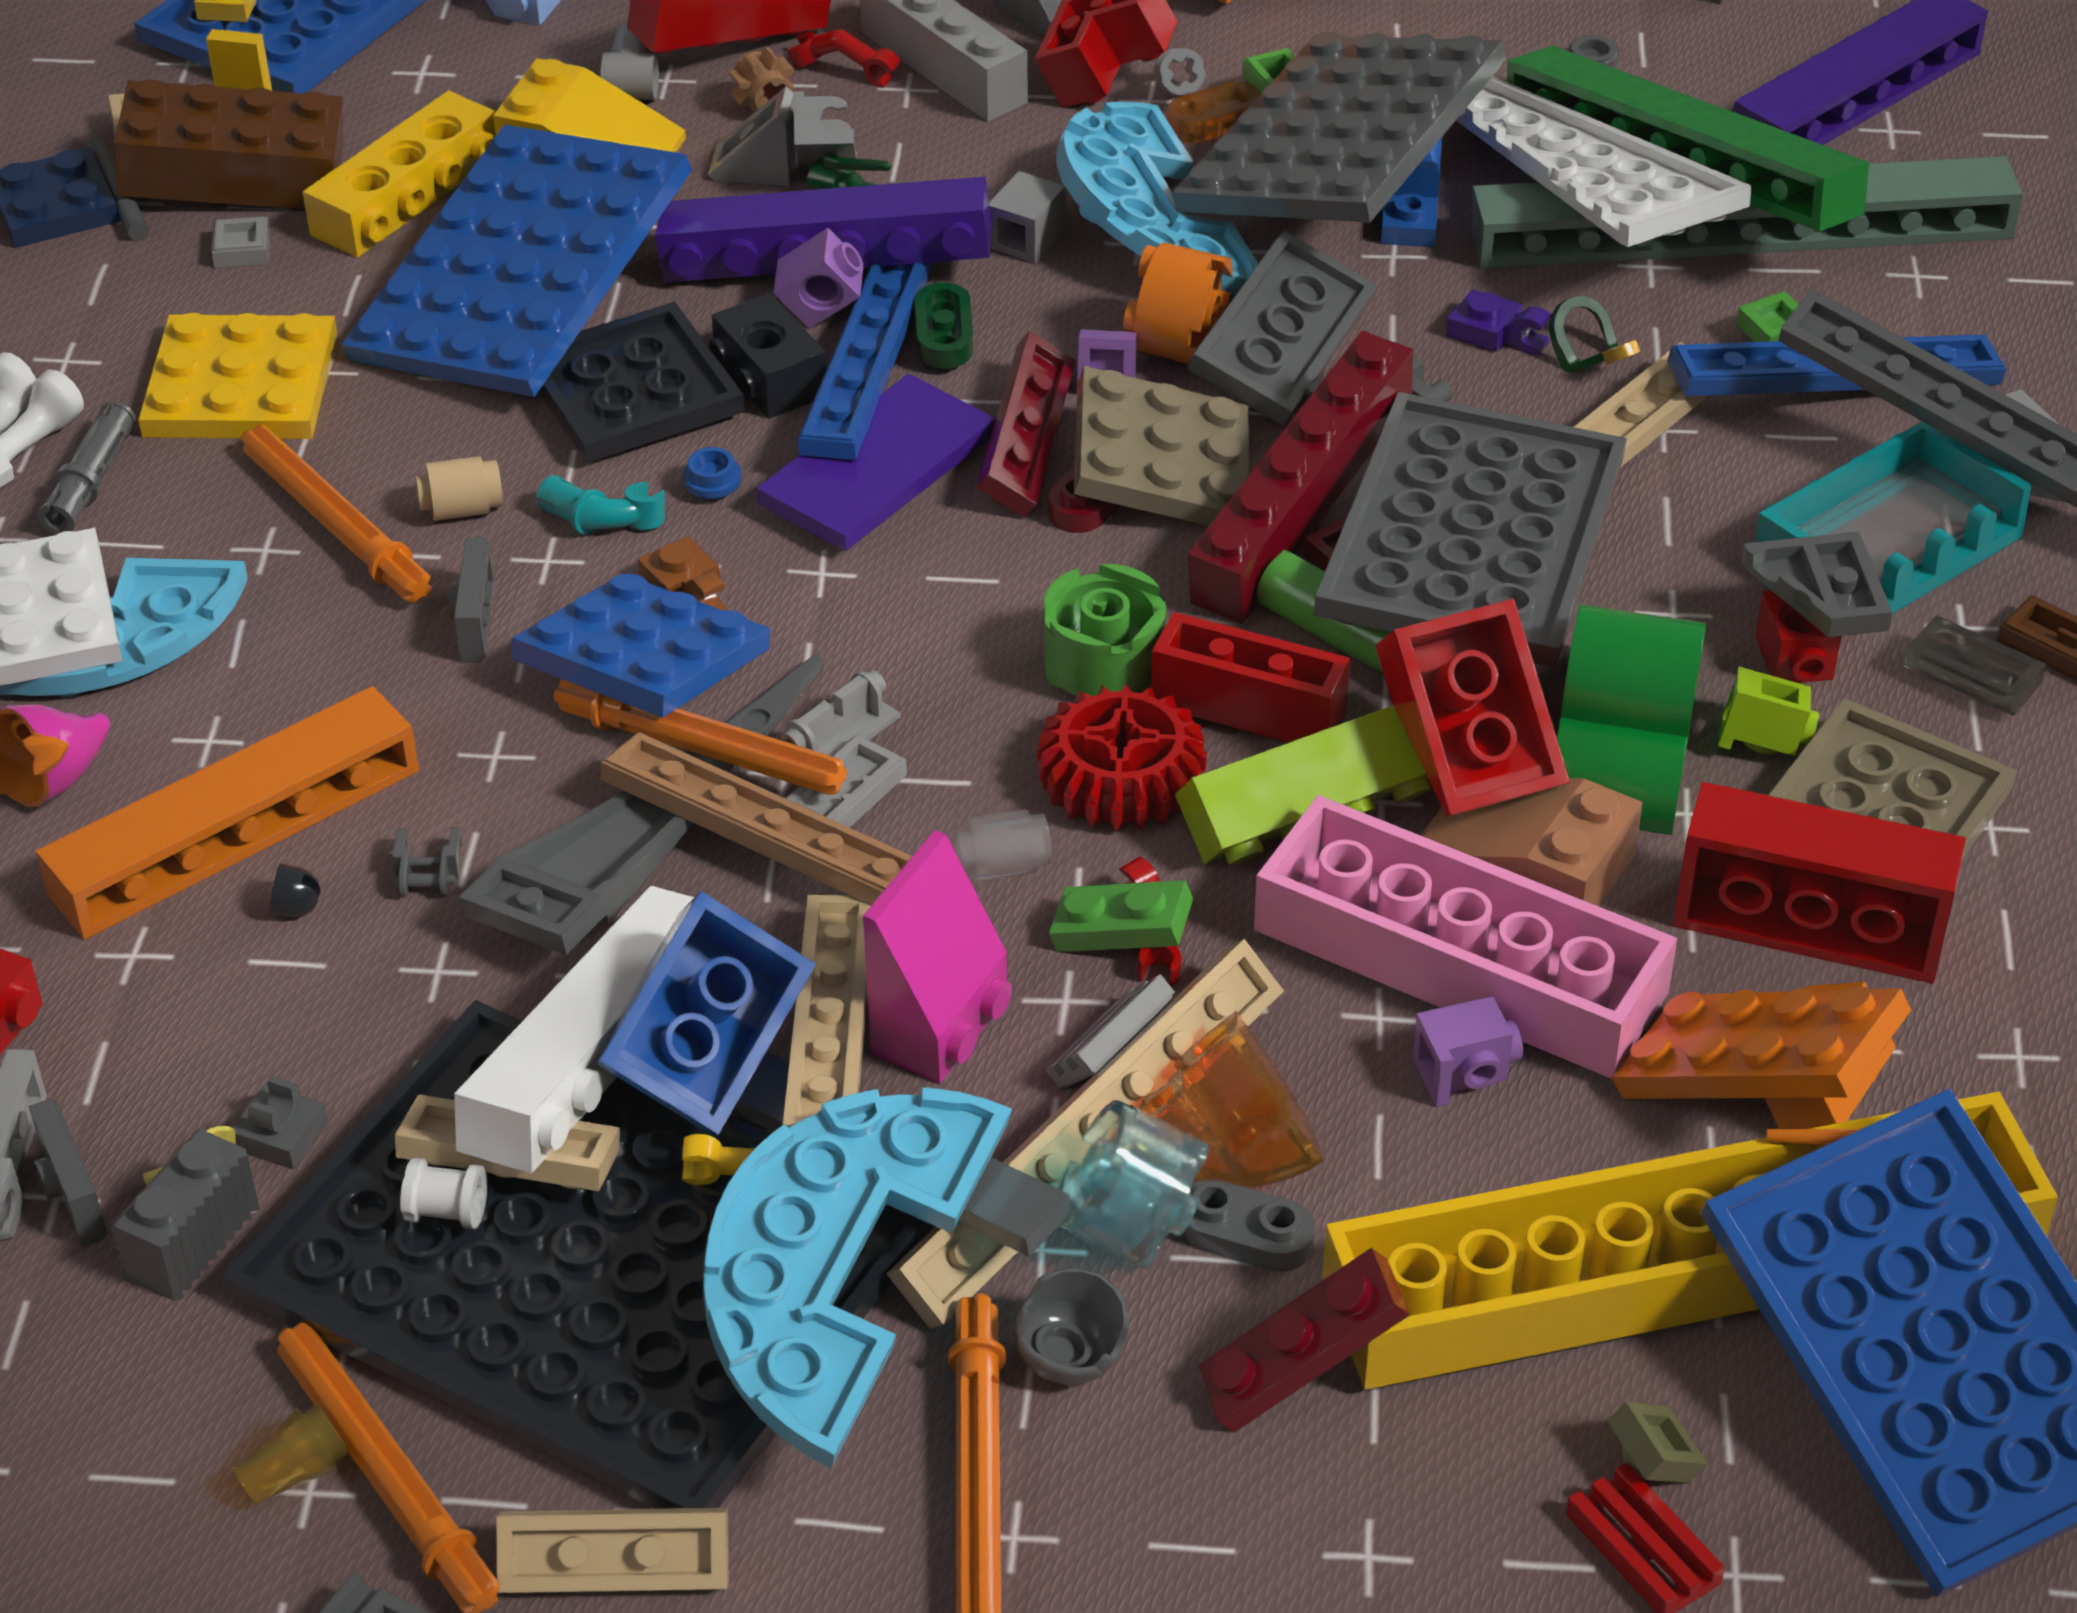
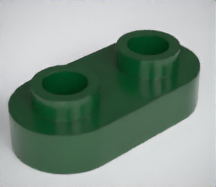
M947 282L933 283L920 289L915 296L917 351L919 358L925 364L938 370H952L965 364L973 355L972 313L968 291L957 284Z

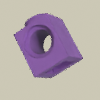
M827 228L778 259L773 294L810 329L860 298L864 263L857 250L851 244L843 243Z

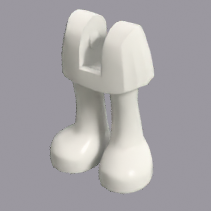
M8 352L0 353V488L14 479L13 467L10 462L16 455L50 433L67 427L84 409V401L79 389L66 375L57 370L48 369L36 379L31 369L21 358Z

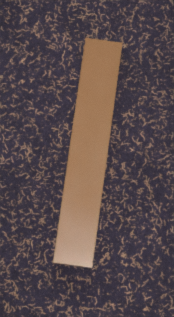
M641 732L636 733L601 762L600 780L870 905L876 901L912 857L907 853Z

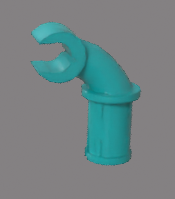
M551 475L543 480L536 494L537 498L543 499L537 502V506L541 510L567 520L576 532L585 535L593 533L595 530L614 529L628 525L635 529L649 530L660 527L665 521V490L663 489L653 496H648V482H638L629 485L624 492L625 499H609L599 490L593 488L583 490L562 477Z

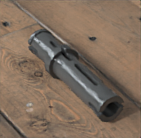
M109 401L102 405L96 420L87 431L71 461L58 469L53 479L54 489L38 512L39 522L47 531L55 535L61 533L62 529L64 532L73 531L84 508L94 503L98 498L102 488L100 483L102 477L109 469L125 438L128 437L136 423L134 412L126 404L115 401L112 407Z

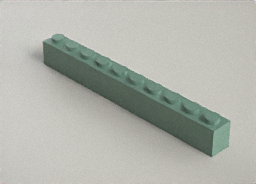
M2006 156L1869 164L1865 214L1818 232L1750 205V207L1726 214V218L1715 222L1705 221L1685 228V231L1678 235H1663L1626 247L1539 182L1473 186L1469 231L1480 269L2013 239L2023 193Z

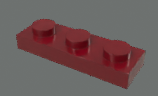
M1371 1247L1198 1364L1218 1422L1235 1433L1410 1316L1388 1259Z

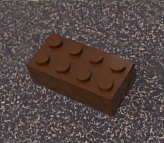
M152 79L143 81L128 80L114 141L117 196L305 209L303 191L341 165L343 154V96H331L319 92H278L266 88H225L212 84H172Z

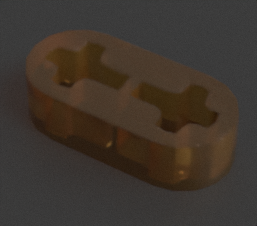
M1233 81L1186 94L1174 99L1169 104L1168 123L1179 140L1184 143H1200L1224 136L1239 117L1261 95V92L1253 84Z

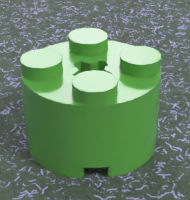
M1099 564V573L1080 576V568L1068 571L1057 578L1050 585L1044 597V665L1046 680L1049 684L1062 688L1076 696L1078 691L1090 696L1097 695L1101 684L1110 692L1122 691L1126 683L1131 692L1141 693L1151 686L1152 650L1166 627L1167 619L1166 602L1161 598L1160 587L1154 579L1137 569L1118 564Z

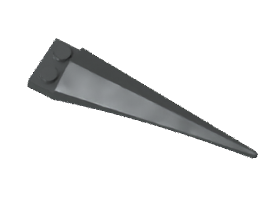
M820 653L811 656L726 723L767 736L821 672L822 662ZM688 750L685 751V753L733 775L740 768ZM623 791L557 829L500 856L459 896L464 917L567 955L596 925L610 924L692 826L693 822Z

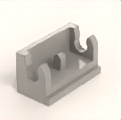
M793 91L794 145L799 169H811L814 162L824 157L827 152L841 157L857 158L854 129L842 120H821L823 113L827 110L841 111L847 109V102L836 96L805 97L804 91Z

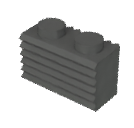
M202 1129L196 1130L109 1227L114 1233L112 1238L117 1242L114 1245L119 1251L117 1256L122 1260L119 1263L124 1268L121 1273L128 1280L172 1300L184 1298L183 1290L192 1288L191 1280L201 1278L200 1270L210 1268L208 1261L218 1259L217 1251L227 1249L225 1241L235 1239L234 1231L243 1229V1221L252 1220L250 1212L260 1210L246 1149Z

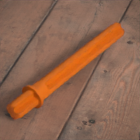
M257 424L252 431H244L241 436V440L245 443L244 453L369 567L370 577L376 583L384 586L389 585L408 603H416L420 597L429 596L432 591V586L428 584L430 575L413 560L412 552L407 545L400 541H392L268 427Z
M561 679L559 687L554 690L553 699L555 702H558L561 711L590 719L593 726L600 730H609L615 727L634 734L641 732L660 742L827 795L839 793L842 783L847 779V769L843 767V762L839 758L677 708L662 718Z
M977 1293L974 1297H962L956 1304L955 1343L948 1351L949 1366L955 1371L956 1613H1001L999 1371L1006 1364V1351L999 1343L998 1308L995 1304L991 1303V1298L988 1295Z
M303 1322L293 1329L285 1328L278 1335V1341L280 1342L277 1348L278 1355L422 1555L421 1567L426 1576L431 1580L440 1581L463 1613H480L483 1609L490 1610L498 1602L497 1592L500 1589V1584L478 1555L479 1543L474 1534L467 1529H460L318 1333L310 1325Z

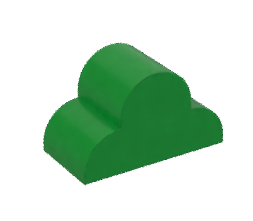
M1580 604L1572 639L1557 741L1568 777L1584 778L1643 802L1639 830L1672 835L1700 672L1706 623Z

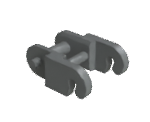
M460 827L451 828L449 845L442 847L441 857H411L410 849L408 848L407 829L397 828L392 856L396 876H393V886L399 885L401 897H407L410 887H439L441 896L448 895L449 885H455V878H459L460 847H462L463 842ZM439 866V873L411 874L412 867Z

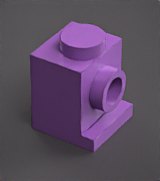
M1494 996L1417 1013L1413 1060L1436 1107L1449 1105L1450 1093L1470 1088L1480 1089L1492 1083L1508 1080L1510 1062L1521 1060L1523 1057V1043L1520 1031L1513 1020H1505Z

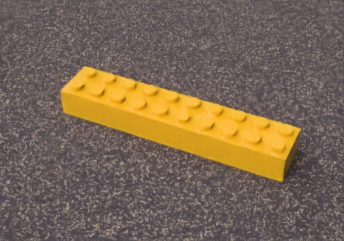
M2000 1091L1957 1099L2047 1236L2058 1196ZM1897 1112L1810 1129L1861 1130ZM1765 1137L1326 1224L1323 1280L1372 1247L1388 1259L1410 1313V1316L1351 1354L1364 1390L1758 1310V1306L1700 1212L1706 1201L1822 1147L1766 1142Z

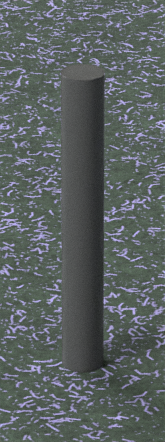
M102 137L92 138L88 142L87 148L90 147L117 204L118 215L128 236L132 240L144 239L149 233V227L135 198L117 196L115 157L107 141Z

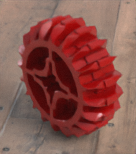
M1127 683L1122 691L1110 692L1101 684L1097 695L1090 696L1078 691L1075 702H1059L1055 715L1045 718V726L1042 729L1040 741L1036 747L1038 777L1041 781L1042 789L1047 790L1050 796L1052 806H1064L1068 819H1075L1085 815L1090 828L1095 827L1100 822L1111 823L1115 832H1117L1121 824L1133 823L1142 831L1148 819L1166 824L1171 811L1182 812L1175 794L1191 778L1201 775L1206 771L1207 752L1204 751V735L1201 731V725L1196 724L1192 719L1191 709L1178 708L1174 696L1156 699L1152 687L1142 693L1131 692Z

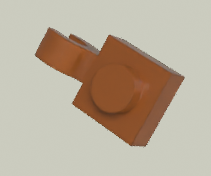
M689 536L676 542L668 543L660 549L637 558L639 575L645 578L647 583L671 592L691 594L701 603L720 610H727V607L715 594L725 589L724 583L720 578L719 565Z

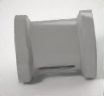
M1188 48L1166 50L1165 53H1162L1156 59L1153 66V77L1157 86L1163 92L1171 95H1183L1197 91L1203 84L1206 76L1202 57L1196 51ZM1185 59L1187 61L1185 71L1190 74V78L1188 81H1177L1173 84L1171 80L1174 73L1168 69L1170 62H1182Z

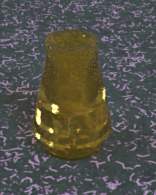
M315 1404L303 1413L296 1408L245 1461L234 1467L232 1471L254 1505L258 1506L270 1497L338 1470L335 1462L347 1455L349 1451L318 1404Z

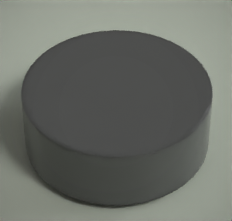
M1598 35L1582 36L1572 41L1568 47L1569 52L1618 69L1619 47L1606 37Z

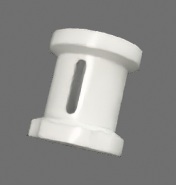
M412 1158L407 1164L401 1188V1213L403 1214L404 1221L418 1222L421 1216L460 1220L463 1228H477L484 1213L487 1196V1173L485 1167L473 1164L469 1166L467 1171L429 1167L425 1159Z

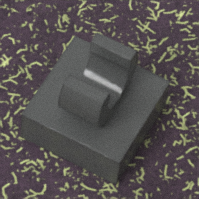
M270 1076L267 1084L263 1085L233 1126L236 1132V1145L245 1148L248 1155L294 1169L328 1122L323 1102L301 1096L299 1086L295 1083Z

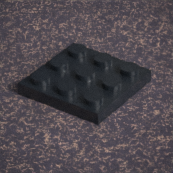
M676 302L581 330L538 391L586 463L610 457L616 453L653 441L663 440L669 436L706 424H713L721 419L744 412L743 393Z

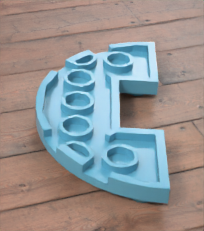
M1140 102L1105 103L1101 112L1093 113L1088 108H1085L1076 113L1069 120L1058 143L1056 165L1062 184L1080 206V214L1088 221L1098 224L1113 238L1140 256L1147 245L1158 247L1161 243L1165 242L1229 257L1233 265V277L1222 275L1221 290L1231 293L1230 302H1232L1259 263L1232 222L1189 216L1185 212L1176 211L1172 191L1163 178L1169 177L1184 180L1194 162L1158 105Z
M126 558L114 596L110 597L123 661L0 686V695H57L60 697H73L82 692L127 682L171 663L205 640L222 624L233 610L248 580L245 562L231 560Z
M922 1088L920 1095L879 1096L878 1089L850 1094L823 1103L820 1112L797 1122L790 1128L785 1124L778 1128L753 1150L728 1183L716 1208L706 1247L703 1268V1301L707 1325L714 1348L724 1370L744 1401L778 1436L806 1456L832 1469L895 1343L897 1334L833 1306L885 1205H890L952 1233L1008 1125L1012 1108L985 1098L936 1088Z

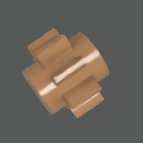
M765 47L762 52L744 53L743 57L737 62L735 70L729 72V75L737 84L730 93L741 107L748 105L753 113H755L783 88L788 87L792 92L796 90L788 80V77L794 73V69L784 56L777 58L769 47Z

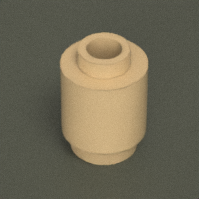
M481 456L430 462L425 463L426 475L415 476L420 511L431 510L433 521L489 514L490 508L503 506L502 486L497 460L482 461Z

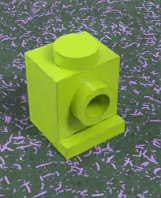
M1738 666L1720 719L1718 746L1730 750L1733 740L1736 739L1743 741L1747 747L1762 754L1773 755L1782 752L1795 756L1798 746L1806 747L1814 737L1818 723L1819 712L1810 710L1811 687Z

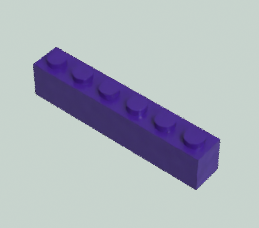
M1912 0L1853 35L1847 36L1830 48L1812 56L1807 61L1784 74L1778 75L1761 87L1741 96L1738 100L1734 101L1732 112L1824 145L1979 55L1988 10L1969 0Z
M985 176L675 200L668 204L659 217L655 238L664 282L776 274L778 259L827 228L843 243L847 242L857 250L864 263L863 267H870L872 264L889 266L989 258L992 220Z

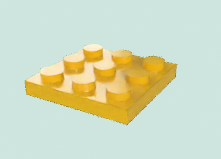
M199 313L169 315L138 419L142 438H241L245 430L252 431L259 424L268 427L280 439H312L337 338L335 316H313L305 313L296 315H256L253 313L239 315H202Z

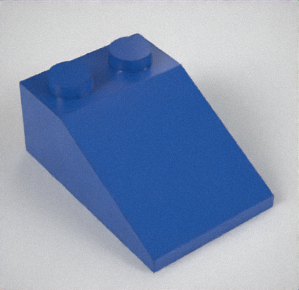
M700 891L679 912L643 973L596 1064L708 1134L716 1137L722 1130L815 968L816 963Z

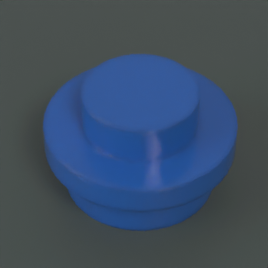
M707 447L694 452L689 457L688 464L683 471L685 488L691 494L707 500L721 499L733 493L740 486L742 479L740 466L734 461L733 455L729 451L718 447Z

